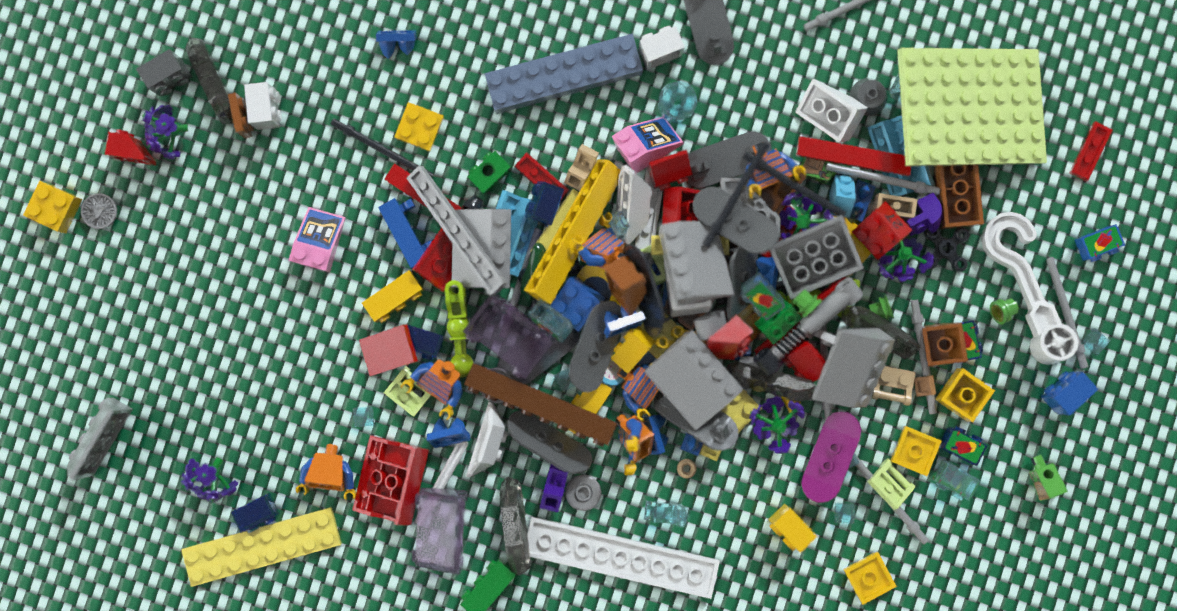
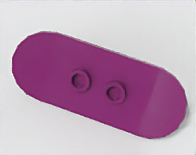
M843 411L835 412L827 417L802 478L803 492L813 502L825 503L831 501L837 496L842 487L862 431L859 421L852 414Z

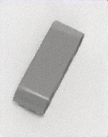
M727 307L716 308L694 320L696 333L700 340L710 338L729 322Z

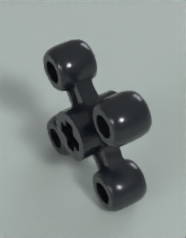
M963 227L958 228L950 239H945L941 236L939 228L934 232L933 236L930 235L928 228L925 229L923 232L924 237L935 245V251L932 253L934 256L933 265L929 270L936 268L939 260L947 259L951 263L953 271L958 273L965 271L968 263L966 259L957 255L956 249L958 244L964 243L969 239V231ZM946 246L949 250L945 252L942 247ZM958 262L961 263V267H960V268L957 266V263H958Z

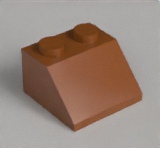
M623 256L603 268L611 294L627 314L631 316L646 293L644 286L646 280L642 273L638 274L636 272L634 264L631 261L628 262Z
M962 322L926 325L922 328L928 366L968 361Z

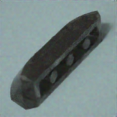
M190 37L185 49L207 98L222 124H232L233 118L228 98L229 92L203 39Z
M847 306L842 310L841 319L847 326L853 329L879 328L894 338L895 341L891 352L905 360L916 354L921 348L917 341L908 333L864 307Z
M737 361L730 363L725 368L743 389L748 390L751 388L757 392L773 394L776 397H786V400H810L816 389L812 380L777 371L771 375H765L759 367Z
M507 476L500 486V510L504 543L509 566L512 572L520 576L529 570L531 566L522 487L519 480Z

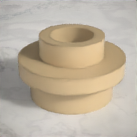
M690 459L681 460L677 466L678 474L683 478L693 477L696 473L695 463ZM685 465L690 466V470L688 472L683 471V467Z

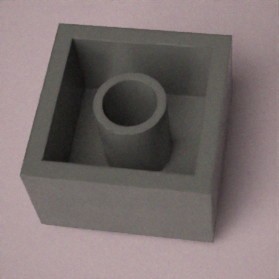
M170 49L136 69L146 87L159 96L168 95L172 92L173 88L185 85L189 81L188 79L192 77L182 58Z

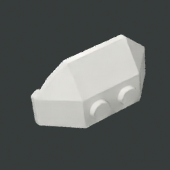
M626 165L622 166L618 177L616 221L618 235L624 243L630 244L648 224L652 191L651 187Z
M492 402L488 403L466 474V477L469 478L494 465L496 461H500L503 450H500L501 442L505 443L508 432L505 431L506 425L495 404Z

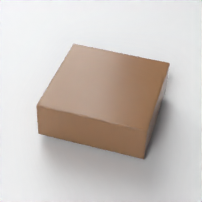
M933 375L915 377L914 384L917 397L936 395Z

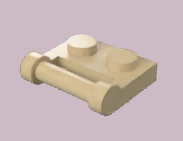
M885 366L871 399L877 400L881 398L910 406L916 372ZM880 385L904 389V395L880 391Z

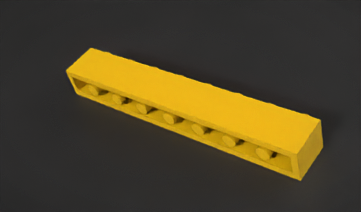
M598 159L525 287L524 291L539 302L551 305L552 301L556 298L558 290L565 282L567 274L574 266L575 260L579 255L578 249L575 250L570 247V241L577 234H580L585 242L593 232L596 222L602 216L606 204L611 200L612 194L618 186V177L621 170L610 160Z

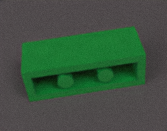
M498 558L497 561L493 559L486 567L487 573L484 576L480 574L473 582L475 587L471 591L467 589L461 596L463 601L460 605L466 611H486L516 576L517 572L502 559Z

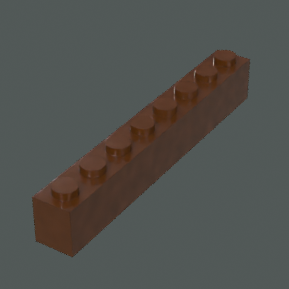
M475 363L472 364L464 385L469 387L468 391L476 394L483 392L486 394L485 398L495 402L497 399L504 401V406L514 409L515 406L521 408V413L530 417L533 414L540 416V421L550 424L551 421L557 423V428L568 432V429L576 431L575 435L586 439L588 436L594 439V444L604 447V444H610L618 424Z

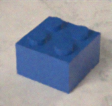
M573 276L568 279L548 309L579 332L583 330L591 310L600 302L605 301L606 298L580 278Z
M1066 371L1058 377L1059 381L1056 384H1051L1044 390L1045 394L1041 398L1056 414L1070 416L1098 388L1083 372Z

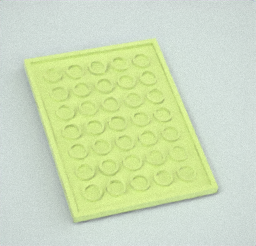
M898 49L906 166L1047 163L1038 49Z

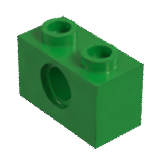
M496 151L493 153L488 152L482 158L483 162L479 166H473L468 172V179L484 196L512 170L511 166ZM485 168H493V174L485 176L483 174Z
M783 298L779 300L782 308L768 318L763 315L754 323L759 331L773 344L802 319L793 306Z

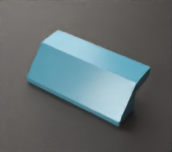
M902 115L867 127L875 150L905 155ZM911 166L910 176L882 172L885 176L912 182H925L929 186L935 185L929 166ZM886 184L890 195L903 196L914 192L912 189Z
M502 190L496 209H511L510 274L518 277L534 229L539 220L528 217V210L532 203L531 199L522 198Z

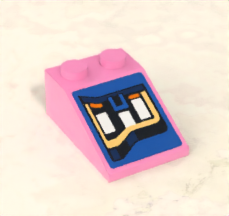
M664 116L627 126L612 136L617 150L636 173L645 169L649 162L664 157L684 144Z
M308 207L293 243L289 261L330 272L346 217Z

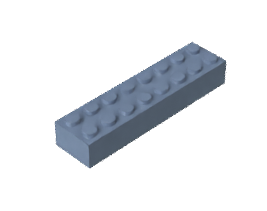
M629 34L484 74L495 113L499 114L642 75L643 69L634 36Z

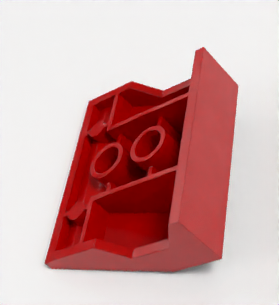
M370 435L352 510L368 516L393 521L396 525H411L429 449Z

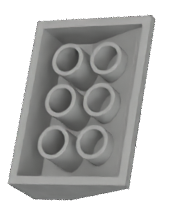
M511 209L455 210L506 280L507 284L503 288H510ZM453 244L452 280L460 281L463 287L484 288Z
M842 215L777 242L770 250L790 299L795 298L804 289L809 292L864 269Z
M679 221L660 226L659 237L676 306L734 295L720 236L717 235L709 248L703 245L710 230L701 221Z
M879 328L839 330L812 399L851 408L867 407L878 384L880 374L885 367L888 355L892 351L895 339Z
M693 331L684 333L644 371L694 430H697L743 390Z
M106 398V400L104 399L98 407L99 412L96 416L92 417L88 424L90 426L86 433L82 434L78 441L80 443L79 446L69 455L68 459L70 461L67 464V471L70 480L94 476L132 412V408L115 398Z

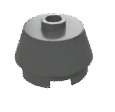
M872 78L861 79L851 88L850 97L868 107L864 114L865 116L876 115L884 109L887 103V91L878 80Z

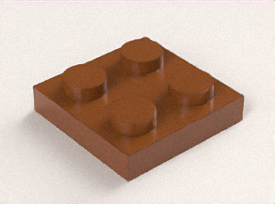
M237 93L228 94L235 132L244 138L252 137L251 131H254V127L248 123L246 101Z

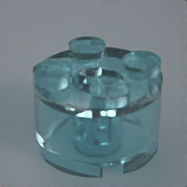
M682 81L667 84L660 92L658 99L659 113L671 123L681 124L687 121L693 115L697 106L695 90L692 86ZM679 99L681 101L680 104L674 105V102Z

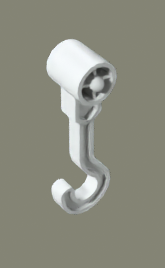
M1013 212L1001 213L992 218L983 229L981 237L983 250L989 258L1010 269L1016 278L1028 308L1025 317L1033 334L1030 342V351L1035 360L1046 365L1067 360L1077 350V335L1073 329L1061 323L1054 305L1046 302L1027 260L1017 252L1002 246L999 239L1001 231L1011 230L1016 233L1021 243L1029 244L1035 240L1037 236L1036 230L1032 223L1021 214Z

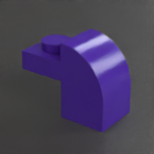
M931 193L917 200L916 212L918 215L907 220V225L912 229L909 233L910 236L920 234L926 228L931 233H934L941 224L942 206L935 194Z
M550 464L540 508L558 513L568 472L562 471Z

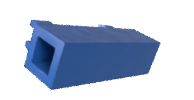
M394 198L378 208L410 268L413 269L433 239L421 245L405 215V212L416 207L414 202L409 199L400 205L398 200Z

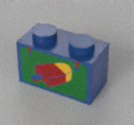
M1117 224L1075 239L1083 261L1089 259L1091 262L1102 259V254L1108 253V255L1119 252L1120 247L1125 246Z

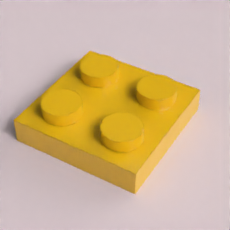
M408 102L394 138L431 152L444 115Z
M904 426L891 457V462L928 476L941 440Z
M877 551L843 569L862 605L897 587Z

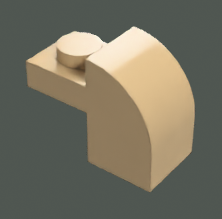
M582 144L577 152L574 163L567 172L564 183L580 191L593 169L599 153Z

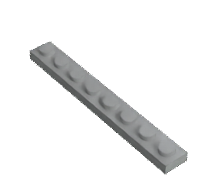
M419 165L407 177V180L489 295L495 296L507 284L506 280L426 169Z

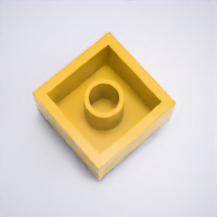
M39 181L23 216L57 232L66 234L83 199L51 184Z
M956 368L935 400L965 421L974 422L995 390L965 369Z
M786 504L768 519L772 523L769 527L779 537L781 535L785 537L782 541L792 551L796 549L801 553L817 538L811 529Z

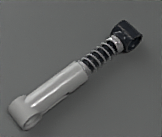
M852 278L843 279L836 286L833 293L800 320L796 330L793 329L792 333H788L789 336H784L785 339L780 340L779 344L776 343V347L773 346L771 349L764 348L755 355L754 362L765 375L773 374L780 367V360L785 357V353H789L790 349L793 350L792 347L797 346L798 342L801 343L805 336H813L845 307L856 303L863 296V292Z

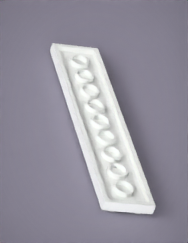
M533 516L531 517L523 551L525 556L710 599L712 598L720 560Z

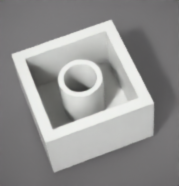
M666 26L654 35L653 33L646 34L639 43V52L647 70L681 57L685 48L676 26L672 28L671 26Z
M268 82L245 84L248 123L257 130L280 127L282 113L281 110H278V103H280L279 91H276Z

